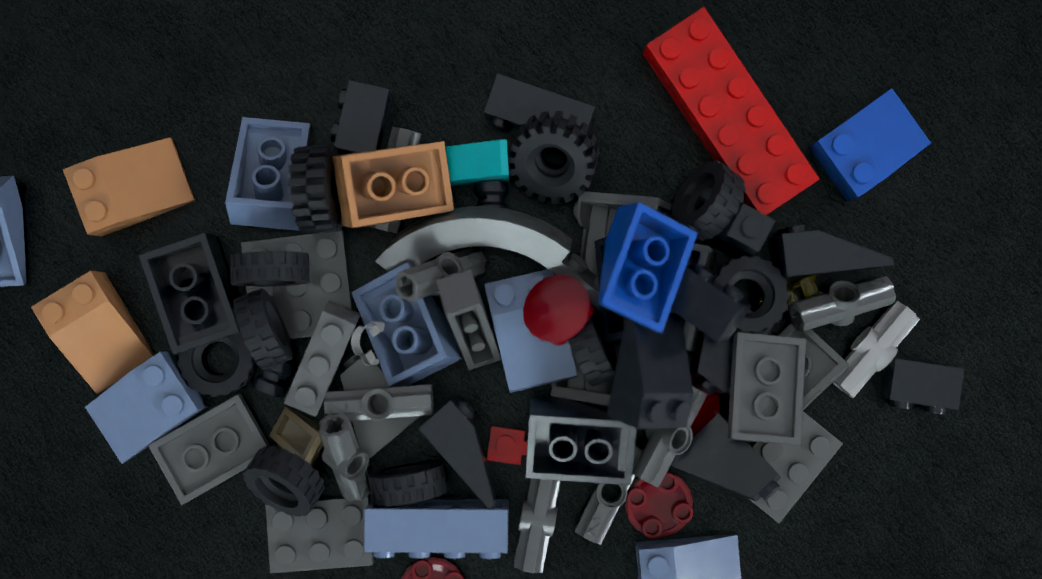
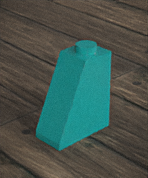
M507 139L445 147L451 186L474 185L475 182L505 181L510 183Z

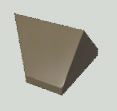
M285 406L269 435L277 443L278 447L286 449L293 454L295 453L304 461L310 463L312 467L324 447L319 435L321 425Z

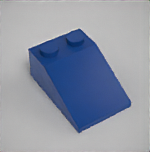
M891 88L808 148L848 202L859 198L931 144V142Z
M640 202L618 207L606 238L598 304L657 333H662L698 233Z

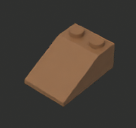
M171 137L97 156L63 169L86 233L89 235L103 237L196 201Z
M444 141L332 156L343 226L354 228L454 211Z
M89 271L31 306L49 338L96 394H100L130 371L155 355L105 272Z

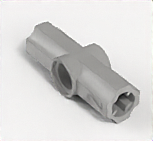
M895 301L894 304L890 305L872 327L866 328L854 340L850 347L852 351L844 359L849 364V367L832 383L849 397L854 398L875 372L881 371L893 360L898 351L896 347L920 320L916 313L899 301Z

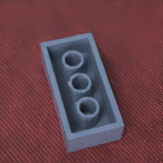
M429 499L412 504L389 507L374 506L373 501H371L364 509V552H373V557L376 558L394 557L395 552H409V557L427 558L430 557V553H444L445 558L452 559L464 558L465 553H479V557L484 559L500 558L501 553H508L509 499H495V505L490 509L480 499Z

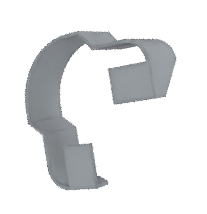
M372 321L367 325L358 326L351 336L352 350L355 355L360 356L365 365L379 364V359L375 358L372 350L367 354L363 353L360 346L361 334L365 328H371L369 332L374 338L377 334L384 331L385 324L382 321Z

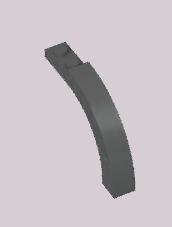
M468 206L454 208V211L429 215L396 234L381 249L375 260L377 264L389 272L406 262H411L413 267L423 264L439 254L454 249L473 246L503 248L534 259L556 275L571 276L580 281L588 291L591 303L601 311L600 304H598V277L588 269L586 262L580 256L569 254L572 238L541 219L511 209L492 206Z

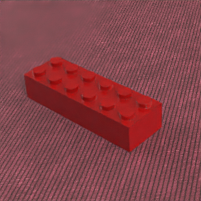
M705 7L646 45L642 53L712 159L722 162L744 179V186L746 187L744 204L767 215L820 180Z

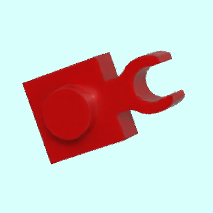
M492 425L487 460L520 465L522 455H527L528 441L524 440L525 430Z

